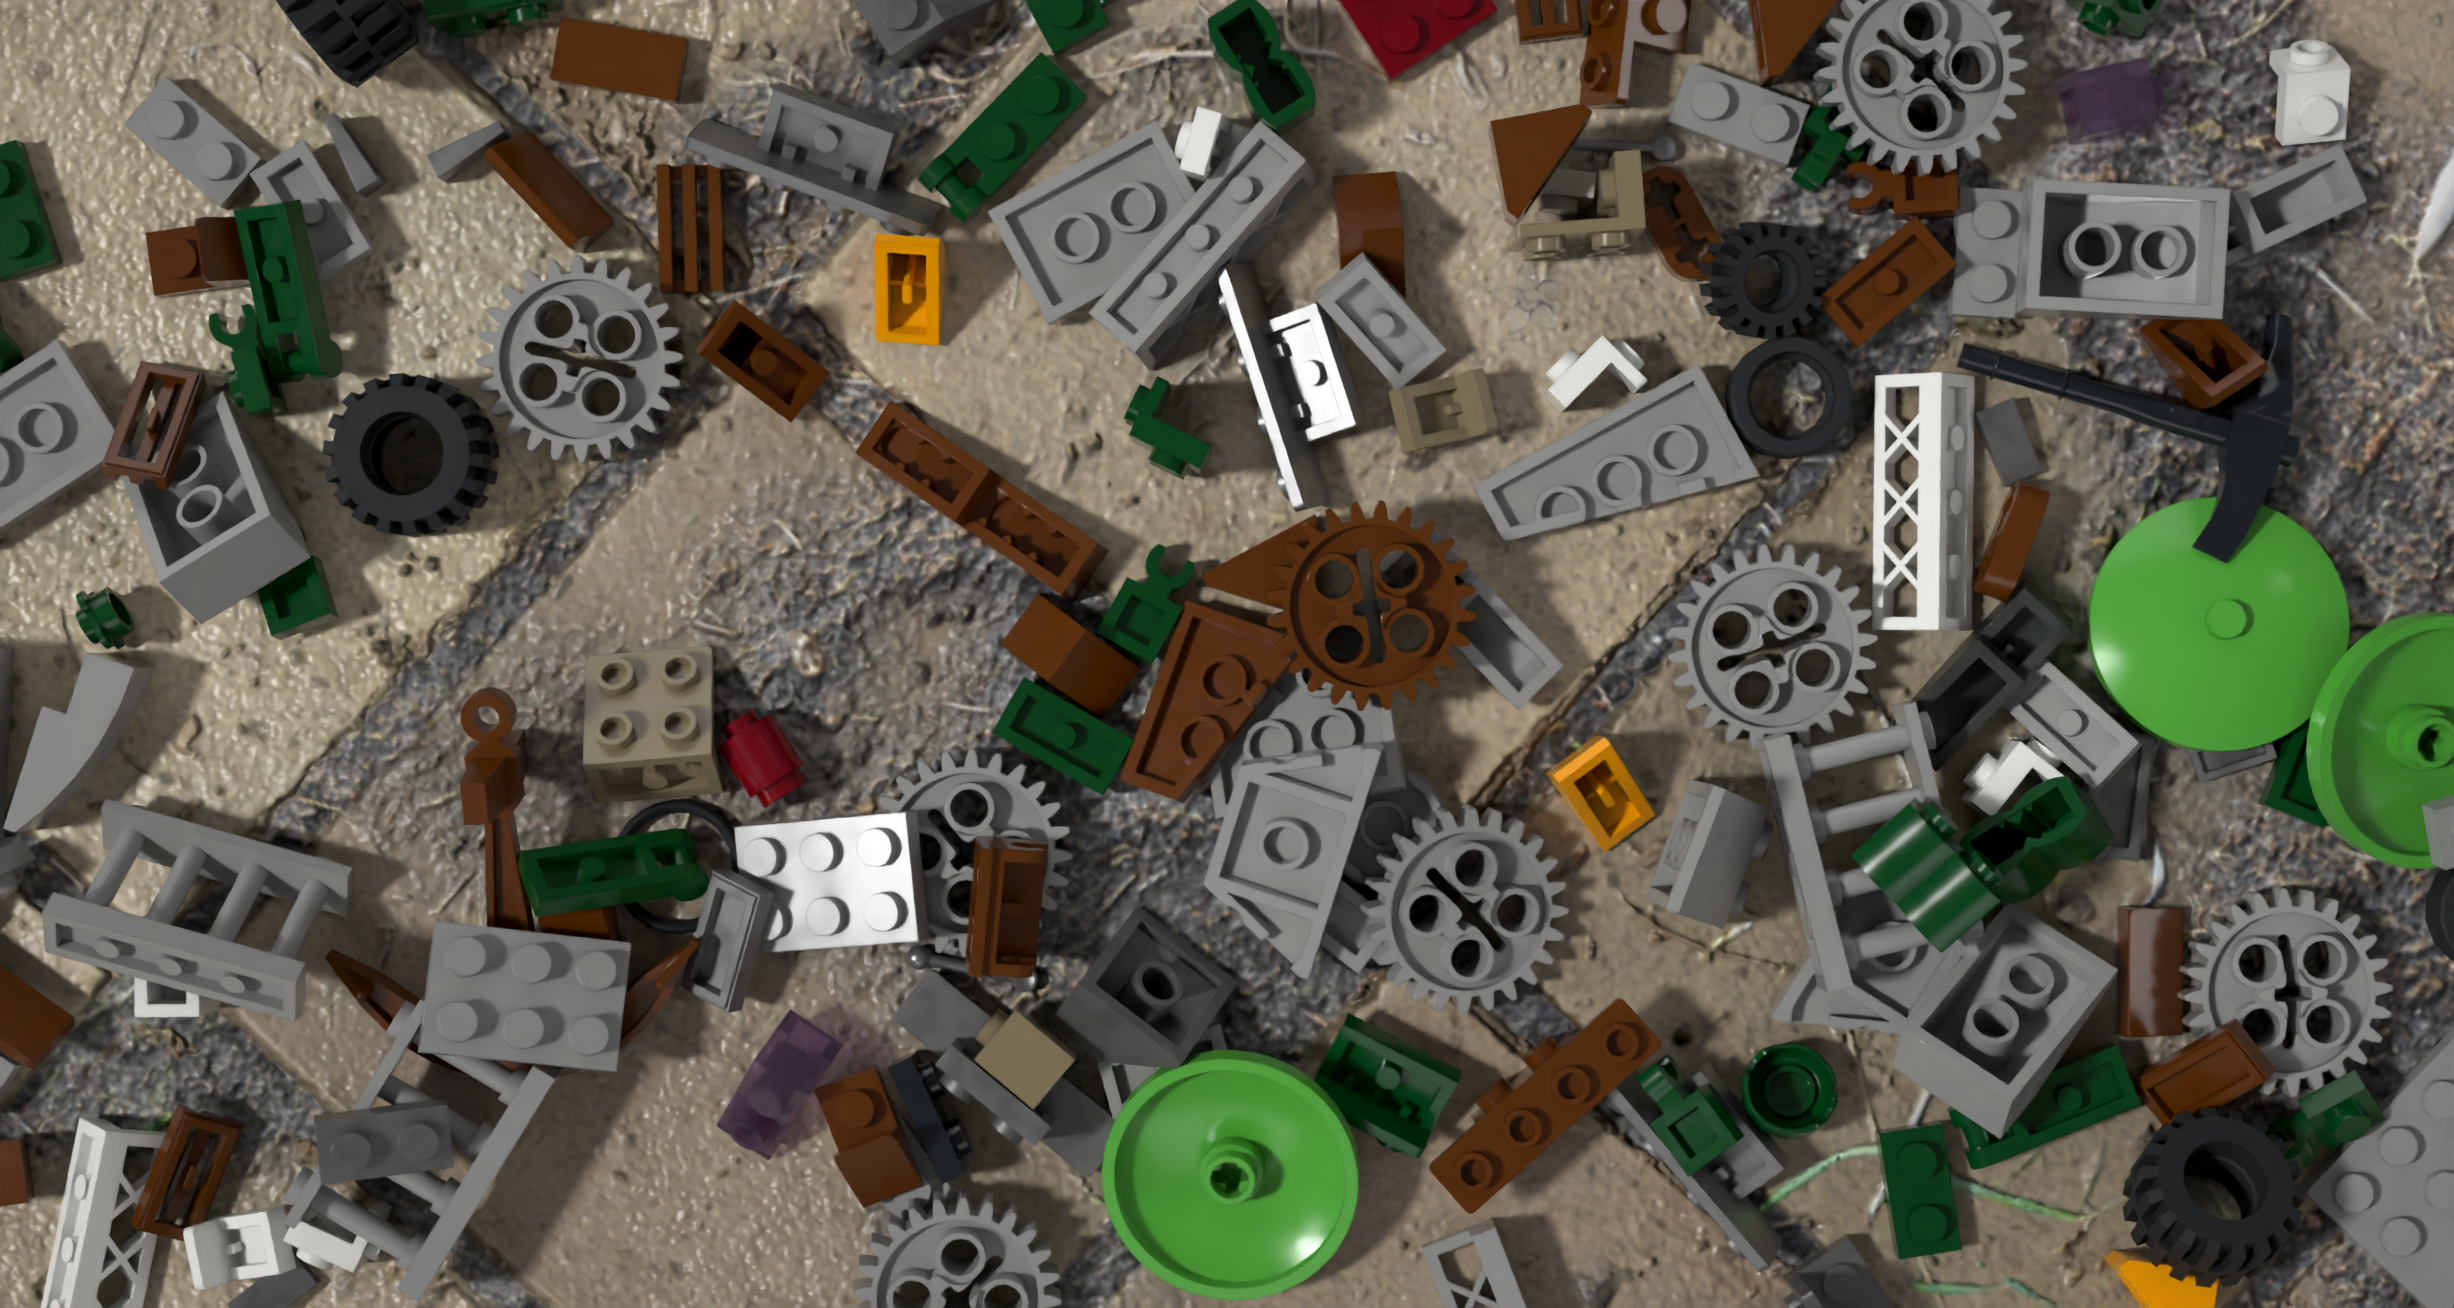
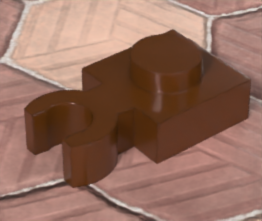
M1936 158L1933 159L1930 174L1925 177L1918 176L1914 160H1909L1903 172L1898 175H1893L1891 170L1880 171L1875 165L1872 167L1867 165V162H1855L1846 166L1847 180L1856 181L1864 179L1873 186L1872 191L1866 197L1848 199V210L1852 214H1870L1876 211L1882 203L1893 202L1895 220L1912 219L1915 216L1917 218L1959 215L1957 168L1945 173Z

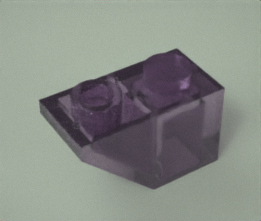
M790 1009L753 1060L716 1126L729 1134L741 1147L753 1150L769 1161L814 1094V1090L825 1077L844 1044Z

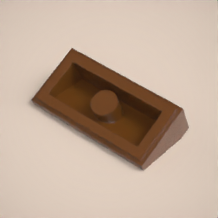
M529 132L518 134L490 146L483 153L485 155L484 159L565 245L575 252L584 253L613 225L614 221L609 213L534 134Z
M2118 907L2117 1034L2129 1038L2183 1035V999L2178 998L2177 995L2178 992L2183 990V973L2179 971L2180 966L2183 965V907Z

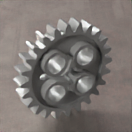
M1843 0L1839 4L1849 21L1831 18L1824 26L1829 34L1837 39V42L1821 43L1816 48L1815 53L1832 62L1831 66L1818 70L1813 75L1815 81L1832 85V91L1818 101L1819 107H1838L1840 114L1828 126L1830 131L1839 130L1846 126H1849L1853 131L1845 149L1851 151L1865 142L1871 146L1867 165L1872 167L1887 154L1891 156V171L1893 175L1903 172L1909 160H1914L1918 176L1925 177L1931 172L1934 158L1937 159L1944 172L1948 173L1957 168L1956 150L1965 159L1972 162L1981 156L1976 138L1989 145H1994L2002 138L1992 122L2008 124L2015 120L2016 113L2003 102L2004 100L2018 99L2025 94V88L2009 80L2010 75L2019 73L2028 67L2027 61L2009 58V50L2024 40L2023 36L2015 34L2004 36L2000 29L2012 17L2011 11L2001 12L1992 16L1987 9L1993 0H1863L1865 4L1858 0ZM1914 10L1927 15L1933 28L1932 36L1929 40H1916L1908 34L1904 26L1906 12ZM1877 32H1886L1896 49L1879 41ZM1965 54L1975 60L1980 72L1976 84H1964L1957 80L1951 67L1954 55ZM1869 57L1876 58L1885 64L1889 72V81L1886 87L1880 89L1873 88L1865 83L1860 73V65L1863 59ZM1924 59L1931 67L1926 73L1927 78L1916 83L1909 75L1913 72V64ZM1944 93L1960 100L1963 104V110L1960 112L1954 110ZM1911 102H1925L1934 110L1936 125L1932 132H1921L1915 129L1909 122L1907 113Z
M574 255L570 273H565L562 266L556 260H548V279L542 280L534 272L528 269L525 270L523 273L528 290L522 294L509 286H505L503 291L512 304L508 311L489 307L487 311L493 319L500 323L498 331H482L478 334L480 339L494 345L493 354L483 355L475 359L477 365L494 371V377L479 385L480 391L500 393L502 397L489 410L490 413L496 417L512 413L514 417L509 423L506 433L509 436L517 437L527 430H531L527 449L536 453L549 440L552 441V459L563 462L571 446L574 447L577 460L581 464L590 463L593 447L598 446L600 453L606 460H616L615 441L621 440L630 449L638 450L640 446L635 430L642 427L647 431L658 434L660 429L651 416L655 409L668 413H674L676 409L663 397L665 389H683L685 385L678 378L669 375L671 366L687 362V356L675 351H669L668 345L684 335L683 330L678 327L663 328L661 324L674 311L673 308L667 303L658 304L653 307L649 306L657 291V288L651 283L644 284L637 290L632 291L636 272L628 267L621 271L613 280L612 263L605 258L599 260L593 274L589 273L586 260L580 255ZM559 305L568 306L573 315V324L569 332L559 338H550L544 328L547 313ZM621 320L630 321L635 330V340L632 346L620 354L611 353L606 344V333L609 327ZM535 342L578 354L582 353L586 344V352L601 360L633 366L636 368L637 374L633 378H626L605 371L582 367L578 376V368L561 360L529 354L527 346ZM551 367L558 379L557 388L548 399L536 401L529 389V381L532 374L540 368ZM613 382L619 390L620 402L611 414L598 416L591 406L593 390L599 384Z
M1759 543L1756 561L1749 563L1738 548L1733 549L1732 559L1734 568L1726 571L1720 564L1712 560L1709 562V566L1715 580L1710 585L1695 578L1689 581L1699 596L1696 603L1677 600L1675 604L1689 618L1687 624H1674L1668 627L1669 634L1684 640V646L1667 652V658L1669 661L1676 663H1686L1687 666L1685 670L1679 672L1672 680L1675 687L1694 685L1695 690L1687 697L1684 703L1688 710L1698 708L1704 704L1709 707L1702 720L1705 728H1711L1722 719L1727 722L1724 738L1727 742L1731 743L1744 729L1748 731L1749 744L1752 750H1757L1755 739L1764 737V734H1787L1794 731L1806 746L1810 745L1811 733L1809 726L1817 722L1825 731L1830 734L1833 733L1835 730L1829 713L1836 709L1843 714L1852 716L1854 710L1844 698L1848 691L1867 694L1869 690L1855 675L1857 670L1876 668V662L1873 659L1860 654V647L1877 642V635L1872 632L1858 630L1857 626L1867 620L1872 615V612L1868 607L1850 608L1849 603L1860 592L1856 584L1847 585L1840 589L1834 587L1842 572V569L1836 564L1828 568L1821 575L1817 573L1820 556L1817 552L1811 551L1800 565L1795 563V551L1792 544L1786 543L1781 551L1779 560L1771 558L1767 545ZM1789 589L1801 590L1805 593L1808 600L1807 611L1803 617L1789 623L1777 619L1773 607L1779 594ZM1725 612H1739L1746 617L1748 624L1747 632L1742 640L1729 645L1717 641L1713 636V626L1716 619ZM1819 623L1826 626V631L1822 635L1783 645L1780 648L1781 659L1776 662H1770L1765 654H1758L1726 670H1720L1717 667L1718 661L1723 658L1751 652L1762 647V635L1766 632L1772 631L1778 639H1786ZM1812 649L1825 651L1830 661L1829 669L1825 676L1818 681L1812 682L1800 679L1796 674V664L1799 657L1804 652ZM1747 672H1761L1769 678L1770 684L1764 699L1757 703L1749 704L1736 698L1735 686L1739 678Z
M969 749L965 765L958 767L950 751L943 752L941 760L942 771L937 773L928 762L922 760L917 763L921 778L919 783L916 784L904 775L896 778L897 784L904 794L901 800L886 795L882 796L879 800L890 813L917 810L919 834H929L936 838L940 844V861L933 868H923L929 931L936 933L935 949L938 953H942L951 938L958 939L961 955L965 957L969 915L962 914L955 909L952 904L951 893L952 888L957 882L963 880L972 881L973 863L971 862L961 867L956 862L955 858L959 855L960 848L929 818V812L932 809L938 810L961 839L967 843L976 839V836L1002 838L1016 836L1022 839L1047 841L1048 850L1045 861L1041 907L1056 910L1059 903L1047 890L1049 886H1067L1070 881L1065 875L1055 870L1056 863L1072 860L1074 855L1073 852L1066 849L1056 848V840L1071 832L1070 826H1052L1050 817L1063 806L1062 803L1057 801L1042 805L1038 798L1048 783L1042 780L1027 788L1022 783L1027 770V765L1024 763L1016 767L1009 775L1003 773L1004 761L1003 754L1001 753L994 755L988 767H981L977 749ZM963 790H976L987 800V817L979 825L964 824L955 814V799ZM1041 920L1039 924V929L1043 926Z
M1462 804L1456 822L1450 811L1439 807L1436 808L1435 827H1431L1424 820L1416 816L1412 819L1416 837L1410 841L1394 832L1391 837L1399 850L1397 855L1393 858L1386 854L1377 853L1375 856L1379 864L1387 871L1383 878L1367 877L1364 883L1377 891L1379 895L1378 900L1367 901L1361 904L1360 909L1378 918V922L1363 930V936L1370 941L1384 942L1371 955L1372 959L1381 966L1393 963L1387 972L1386 978L1395 986L1408 981L1405 994L1414 1001L1418 1002L1428 992V1004L1435 1010L1442 1011L1451 996L1454 1009L1461 1014H1467L1472 997H1475L1480 1006L1490 1011L1493 1010L1495 991H1500L1504 996L1514 1001L1517 999V993L1513 981L1520 977L1532 985L1538 982L1535 973L1530 967L1535 960L1552 965L1554 959L1543 949L1545 941H1561L1565 935L1550 926L1551 919L1567 915L1569 909L1552 901L1551 896L1560 893L1567 886L1566 882L1557 877H1546L1559 862L1557 858L1548 853L1536 856L1544 840L1534 833L1522 837L1525 826L1523 822L1511 817L1502 825V813L1490 807L1486 809L1479 821L1476 808L1468 804ZM1475 849L1478 856L1476 869L1468 877L1458 879L1455 871L1457 860L1466 851ZM1430 868H1435L1441 878L1454 892L1469 900L1467 903L1469 909L1502 940L1500 949L1495 950L1478 928L1461 918V910L1428 879L1427 871ZM1516 894L1519 900L1518 912L1508 922L1499 923L1497 911L1500 903L1506 897ZM1423 895H1431L1433 906L1429 916L1422 922L1411 923L1409 912L1413 902ZM1472 939L1474 944L1472 958L1465 965L1454 968L1451 960L1453 950L1462 941Z
M2273 887L2268 905L2260 893L2247 892L2246 912L2236 904L2224 903L2223 910L2228 922L2222 925L2205 919L2203 925L2212 939L2208 944L2197 941H2189L2188 943L2191 950L2201 958L2198 965H2182L2179 969L2186 976L2195 979V987L2178 992V998L2195 1003L2197 1009L2182 1018V1023L2189 1027H2203L2204 1031L2195 1039L2197 1040L2235 1018L2242 1026L2246 1015L2252 1010L2260 1008L2266 1017V1029L2259 1038L2253 1041L2275 1067V1071L2270 1080L2256 1087V1091L2270 1095L2278 1079L2283 1094L2297 1097L2300 1079H2303L2310 1090L2316 1091L2324 1085L2323 1072H2327L2335 1079L2346 1074L2342 1063L2346 1058L2361 1064H2365L2368 1061L2358 1046L2362 1039L2371 1042H2381L2383 1038L2369 1025L2372 1018H2390L2391 1012L2376 1005L2375 1000L2376 996L2393 991V985L2375 980L2373 973L2383 969L2389 962L2388 959L2383 957L2367 956L2366 951L2378 939L2375 934L2364 932L2353 935L2361 919L2359 915L2347 912L2335 920L2339 901L2325 897L2315 908L2314 892L2299 889L2291 904L2287 889ZM2284 934L2287 937V943L2282 957L2277 941L2279 936ZM2320 941L2326 949V963L2320 971L2310 975L2304 967V953L2310 945ZM2257 944L2263 954V965L2254 976L2245 978L2239 967L2240 956L2247 947ZM2286 981L2295 985L2294 994L2284 996L2283 1002L2275 999V989L2285 987ZM2324 1005L2330 1016L2329 1027L2321 1036L2312 1038L2307 1030V1018L2312 1010ZM2288 1028L2292 1035V1044L2289 1048H2284L2282 1041L2286 1036V1029Z
M965 1188L960 1189L955 1205L947 1206L939 1190L934 1191L933 1209L925 1211L916 1200H909V1220L906 1222L898 1216L889 1213L886 1216V1227L891 1236L887 1237L874 1232L870 1234L869 1247L877 1256H859L857 1270L868 1278L855 1280L853 1296L867 1300L855 1306V1308H1050L1061 1305L1062 1300L1061 1290L1049 1286V1284L1060 1279L1058 1264L1043 1263L1052 1254L1050 1241L1043 1240L1031 1243L1037 1234V1223L1035 1220L1026 1221L1016 1227L1017 1205L1011 1203L1000 1214L993 1212L992 1193H987L982 1198L978 1207L970 1206L969 1196ZM957 1239L968 1240L977 1248L974 1254L966 1259L951 1258L943 1249L948 1243ZM997 1255L1002 1258L1000 1263H994L982 1271L985 1262L992 1256ZM917 1281L925 1285L929 1291L921 1299L910 1301L900 1297L895 1290L904 1282ZM969 1285V1297L964 1299L956 1293L946 1300V1288L951 1286L955 1291L960 1292ZM998 1285L1012 1286L1019 1292L1017 1298L1008 1304L993 1303L986 1296L990 1289Z

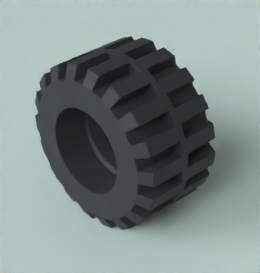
M276 0L286 16L323 62L342 81L356 88L420 42L417 26L400 0Z
M405 373L389 374V379L384 381L374 378L363 384L366 391L360 395L351 392L342 401L347 407L342 416L333 414L328 427L336 430L333 441L324 440L323 454L331 456L332 466L324 468L327 482L337 484L339 491L333 495L341 506L350 507L354 511L352 517L362 524L372 525L376 527V530L390 534L421 537V535L436 536L447 533L446 528L452 525L462 526L471 519L468 513L473 508L481 509L489 498L483 492L487 484L495 485L498 472L491 470L492 458H499L498 444L492 443L489 433L493 432L494 428L489 418L481 416L478 412L481 407L471 397L463 395L459 392L460 389L447 383L418 374L417 376H410ZM413 418L423 419L430 422L441 437L444 449L443 464L438 476L428 487L414 494H404L396 491L384 476L381 467L382 446L389 433L400 423Z
M2216 1107L2201 1108L2195 1117L2189 1110L2176 1115L2171 1124L2166 1122L2157 1130L2130 1169L2131 1174L2125 1181L2122 1195L2129 1199L2123 1206L2125 1221L2136 1222V1226L2130 1233L2136 1246L2146 1243L2151 1249L2146 1258L2156 1267L2162 1261L2171 1266L2172 1270L2169 1276L2181 1282L2189 1274L2195 1276L2196 1286L2210 1288L2219 1278L2223 1287L2237 1285L2243 1276L2248 1279L2252 1278L2276 1255L2290 1238L2291 1233L2301 1219L2303 1212L2298 1210V1208L2305 1200L2304 1186L2294 1184L2302 1174L2297 1161H2286L2283 1155L2289 1148L2279 1137L2275 1141H2271L2264 1134L2269 1127L2257 1119L2252 1126L2242 1122L2243 1113L2229 1109L2224 1117H2219ZM2184 1176H2204L2223 1185L2235 1198L2240 1209L2241 1219H2220L2202 1210L2190 1197L2184 1183Z

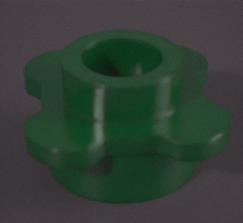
M109 587L97 593L94 591L86 594L84 591L77 593L76 599L81 609L76 611V618L86 637L95 645L101 642L106 649L113 646L117 649L124 647L123 637L134 631V623L120 597Z

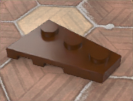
M1186 600L1119 780L1184 804L1288 671V667L1296 657L1297 652L1295 649L1276 652L1274 644L1286 634Z

